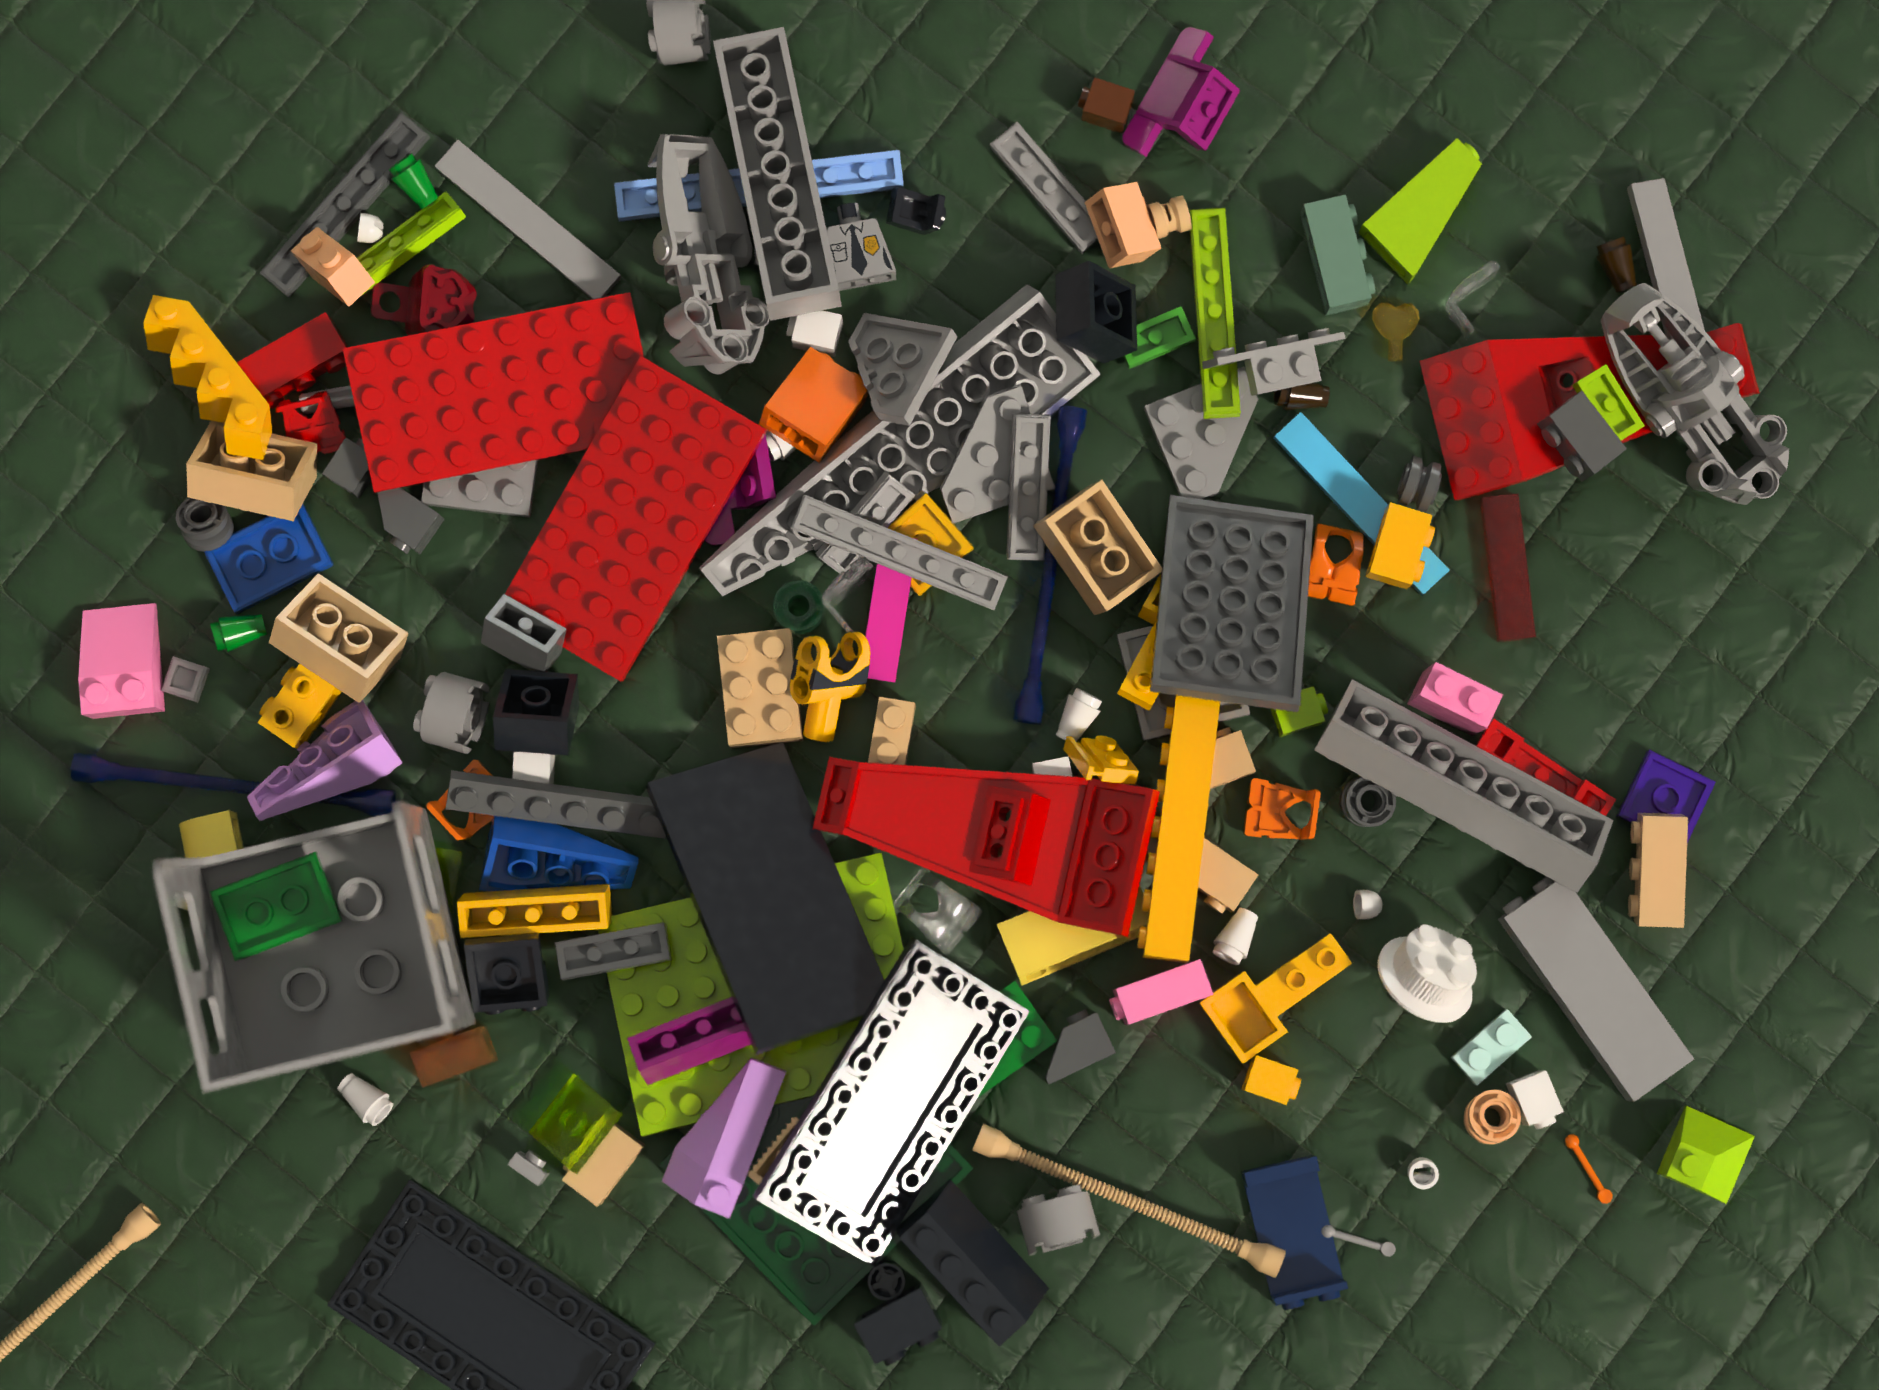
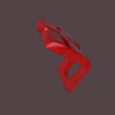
M327 391L317 392L310 398L297 402H291L290 399L283 400L275 408L276 413L282 412L286 437L317 443V453L320 451L327 454L337 451L346 438L344 430L340 428L341 421ZM318 403L311 419L296 410V408Z

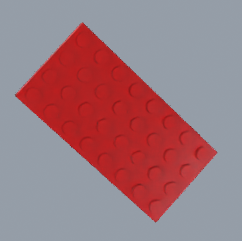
M628 292L342 348L373 491L377 493L587 450L640 356L644 357L631 293Z
M640 356L505 595L566 628L563 648L618 681H624L768 430L647 358Z

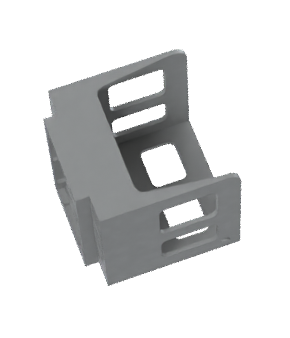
M398 802L393 804L394 812L209 857L160 859L154 861L155 883L203 1092L428 1038L476 1024L428 814L425 808L405 802ZM317 852L343 922L235 962L209 891L307 854ZM175 894H183L185 897L201 971H193L191 968ZM207 998L212 1012L220 1050L219 1054L216 1055L211 1054L199 1005V999Z

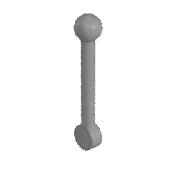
M1326 1225L1322 1228V1234L1326 1238L1333 1236L1381 1251L1384 1256L1388 1257L1395 1253V1245L1391 1242H1384L1383 1244L1335 1230L1332 1225Z

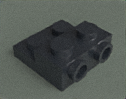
M539 933L465 939L464 950L474 1013L484 1012L488 1015H495L511 1009H521L522 1011L529 1012L548 1005L550 993Z

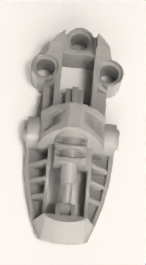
M660 134L648 162V167H657V198L662 230L657 234L653 242V256L658 264L664 266L666 282L671 286H678L681 303L670 309L664 317V325L667 332L673 338L680 340V343L672 348L670 353L684 367L704 365L713 374H723L738 364L754 361L763 339L764 328L770 319L765 303L753 297L751 287L741 285L737 267H745L752 257V244L746 218L729 170L711 137ZM699 162L702 212H688L687 198L684 194L681 179L687 176L688 166ZM713 303H717L722 329H716L712 306H709Z
M1646 283L1629 289L1606 310L1601 318L1605 340L1622 383L1644 416L1652 432L1657 436L1666 438L1674 431H1677L1689 448L1686 451L1692 461L1686 471V480L1689 486L1697 491H1707L1715 497L1742 505H1747L1754 498L1764 499L1773 496L1778 489L1779 478L1787 471L1789 461V448L1782 445L1787 435V426L1784 420L1776 415L1753 414L1739 394V386L1737 385L1745 377L1743 366L1734 355L1721 351L1705 330L1680 306ZM1660 320L1674 339L1669 340L1658 327L1657 323ZM1634 325L1641 333L1649 331L1661 346L1659 351L1668 363L1657 371L1624 332V329ZM1721 411L1731 424L1739 426L1743 432L1742 440L1754 455L1752 459L1735 472H1733L1700 425L1702 423L1716 445L1727 441L1735 431ZM1764 422L1770 428V433L1766 440H1763L1760 436V427ZM1707 466L1713 471V478L1709 484H1706L1702 478L1703 470ZM1756 473L1762 478V485L1758 491L1752 485V479Z

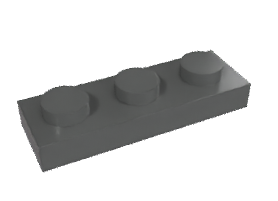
M664 922L555 942L560 979L562 980L672 960L667 927Z

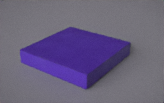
M1648 750L1616 816L1632 823V821H1637L1638 813L1683 814L1688 817V843L1716 782Z

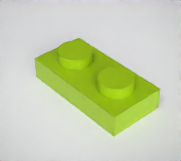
M1607 364L1572 385L1577 393L1584 392L1620 440L1625 439L1645 426Z

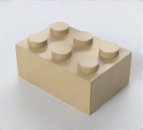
M211 421L186 463L187 497L272 516L278 519L294 521L317 478V443L272 433L263 460L227 454L223 428L225 423Z
M1103 480L1087 486L1033 525L1094 615L1109 611L1162 572L1161 565Z
M318 573L275 618L269 643L360 703L401 658L409 633Z
M790 628L717 636L729 747L733 749L777 744L780 742L803 741L800 704L794 701L790 692V680L795 660Z

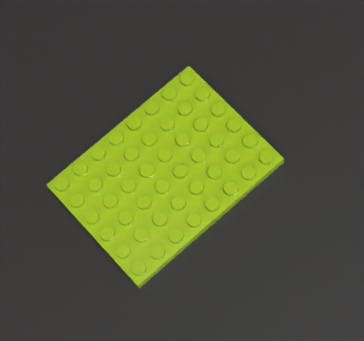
M882 853L835 863L885 980L904 947ZM691 897L611 916L612 922L608 929H598L599 934L663 922L667 927L671 961L607 972L640 1134L643 1137L695 1125L701 1115L710 1108L751 1057L786 1071L773 1106L813 1097L861 1020L859 1019L756 1055L752 1045H749L647 1085L638 1071L627 1038L732 996Z

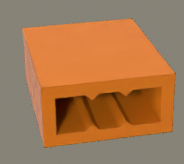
M810 347L764 406L759 425L820 463L864 405L868 390L865 388L859 374L848 371L834 362L829 355L820 353Z

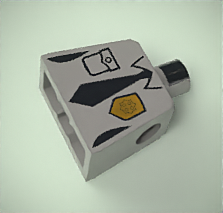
M847 203L838 206L837 211L840 225L830 226L826 230L839 291L896 280L895 265L875 218L861 220L858 203Z

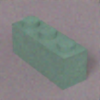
M1346 194L1304 204L1300 216L1325 316L1368 306L1372 299L1371 294H1375V284L1372 274L1365 272L1363 260L1367 258L1366 248L1363 239H1357L1354 226L1358 225V218L1354 204L1348 205Z

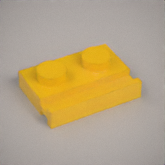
M1100 735L1096 736L1095 739L1082 738L1081 742H1076L1072 736H1066L1063 750L1086 780H1091L1092 775H1096L1104 782L1136 784L1139 771L1117 744L1116 740Z

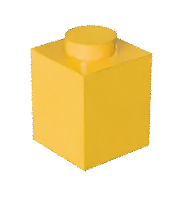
M1255 1055L1251 1058L1241 1090L1287 1105L1289 1098L1295 1100L1300 1088L1301 1079L1296 1077L1298 1069Z

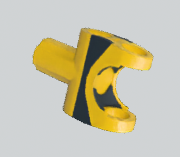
M861 632L846 633L842 637L841 642L838 643L836 651L831 658L829 657L828 645L822 637L809 636L801 641L793 664L790 692L794 701L798 704H808L803 735L806 738L821 742L833 741L841 700L858 698L864 693L869 673L870 645L867 638ZM853 640H855L858 645L857 656L853 651ZM812 644H814L817 649V656L815 660L813 659V656L811 654Z

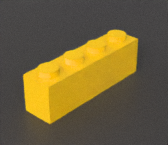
M610 884L464 893L457 901L460 938L608 929L612 922Z

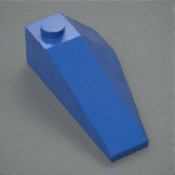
M493 816L479 890L503 891L610 884V890L628 889L632 886L639 857L558 824Z

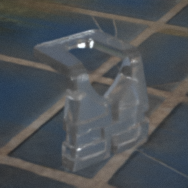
M1490 261L1480 267L1475 273L1470 274L1452 291L1446 302V314L1466 340L1472 336L1475 329L1457 304L1496 277L1497 272L1501 268L1496 261Z
M860 557L851 563L850 568L846 572L842 571L832 581L822 596L823 605L847 633L855 631L835 606L876 573V568L866 557Z
M923 868L894 901V908L912 921L928 940L935 942L933 945L945 955H949L963 938V931H969L983 913L979 906L971 900L967 901L964 895L947 886L939 878ZM921 885L935 889L939 901L938 911L932 913L917 912L910 903L912 892Z

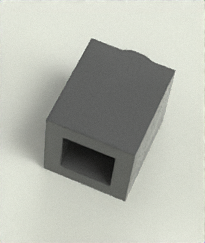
M345 438L322 474L328 480L357 498L361 497L369 485L371 477L363 440L359 438L354 443Z

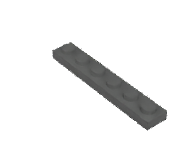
M451 770L446 800V809L664 839L666 837L650 797Z

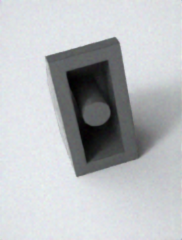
M402 488L377 492L384 530L393 536L389 542L406 554L411 549L421 554L445 519Z
M1084 1009L1066 1018L1069 1025L1061 1030L1045 1075L1049 1085L1116 1053L1097 1012L1089 1015L1087 1010Z

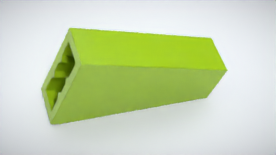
M1458 138L1363 223L1359 234L1407 285L1414 279L1482 165L1477 151L1470 144H1463Z

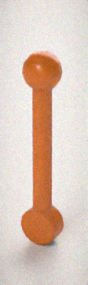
M1575 1134L1568 1135L1565 1138V1144L1568 1148L1573 1149L1597 1189V1199L1605 1204L1611 1202L1613 1198L1612 1192L1601 1184L1579 1147V1138Z

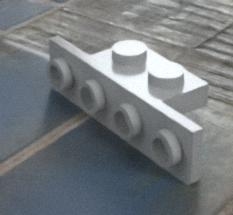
M1329 328L1308 332L1309 339L1299 341L1298 334L1277 338V345L1267 347L1266 341L1244 345L1246 352L1235 354L1234 347L1214 351V359L1203 361L1202 365L1203 369L1244 361L1251 396L1322 381L1314 346L1345 339L1344 332L1330 334Z

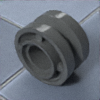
M1413 455L1410 462L1406 463L1398 485L1397 494L1399 496L1397 504L1407 507L1411 501H1414L1416 503V510L1426 513L1429 505L1433 504L1442 478L1440 473L1441 464L1432 461L1427 467H1424L1422 458Z
M187 498L177 509L176 523L186 544L194 550H215L223 546L233 533V521L226 506Z
M1359 776L1348 781L1342 788L1339 796V807L1345 819L1351 824L1359 827H1376L1387 822L1393 815L1396 808V796L1374 782ZM1366 791L1373 795L1375 801L1370 811L1364 810L1360 802L1361 796Z

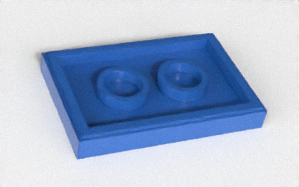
M304 503L294 521L267 516L233 533L223 546L212 551H204L235 614H239L334 566Z

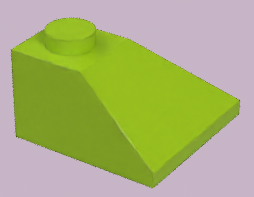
M1685 1106L1657 1174L1727 1204L1755 1136Z

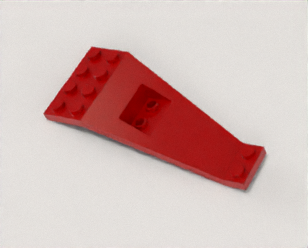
M1735 323L1706 332L1721 351L1734 355L1743 366L1745 377L1737 383L1741 397L1745 398L1758 394L1759 389L1742 324ZM1628 335L1657 371L1668 363L1659 351L1661 346L1652 335ZM1605 336L1485 340L1420 361L1454 500H1463L1525 482L1565 466L1564 458L1556 448L1549 446L1545 442L1541 434L1542 430L1537 424L1577 394L1572 385L1568 388L1564 386L1563 380L1567 375L1571 374L1573 376L1574 384L1607 364L1645 425L1621 440V442L1625 443L1652 432L1644 416L1622 383L1610 355Z
M829 757L813 829L851 837L1058 923L1128 937L1160 791L1122 783L1104 782L1094 778L1086 780L1084 777L867 763ZM1011 810L1010 819L1006 821V814ZM1003 846L1002 855L998 857V850Z

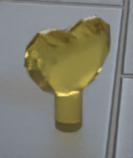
M1380 303L1373 309L1372 320L1378 332L1388 340V361L1398 362L1403 360V340L1411 335L1420 319L1419 311L1412 303H1403L1397 307L1389 303Z

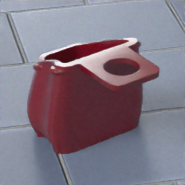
M427 264L411 277L409 287L386 283L375 284L372 290L371 315L376 319L405 323L407 335L470 324L475 319L473 303L477 297V292L473 285L458 271ZM392 292L398 296L400 306L396 312L388 313L381 308L379 300L383 293Z

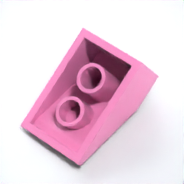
M157 604L84 610L82 612L78 675L81 715L97 719L165 711L164 692L161 691L163 678Z

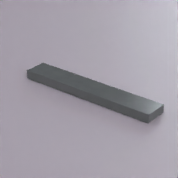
M401 112L261 270L260 274L290 298L309 276V273L293 255L291 250L305 235L309 234L316 227L339 242L360 218V213H364L392 182L391 178L393 176L388 169L411 153L415 156L430 139L429 135Z

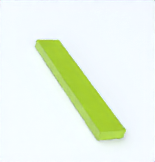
M1225 208L1189 210L1203 419L1240 417L1237 362L1203 369L1202 365L1203 361L1214 359V351L1234 347L1236 354Z

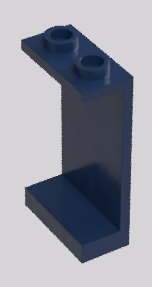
M1315 1155L1241 1171L1257 1242L1269 1243L1286 1250L1277 1276L1273 1278L1266 1275L1272 1303L1275 1306L1282 1304L1283 1310L1304 1306L1303 1299L1318 1296L1319 1301L1336 1299L1341 1297V1290L1348 1289L1347 1281L1342 1277L1333 1236L1326 1238L1322 1234V1228L1330 1225L1317 1172L1320 1171L1317 1156Z

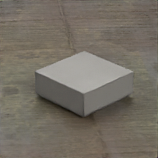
M173 656L161 691L198 703L210 668Z

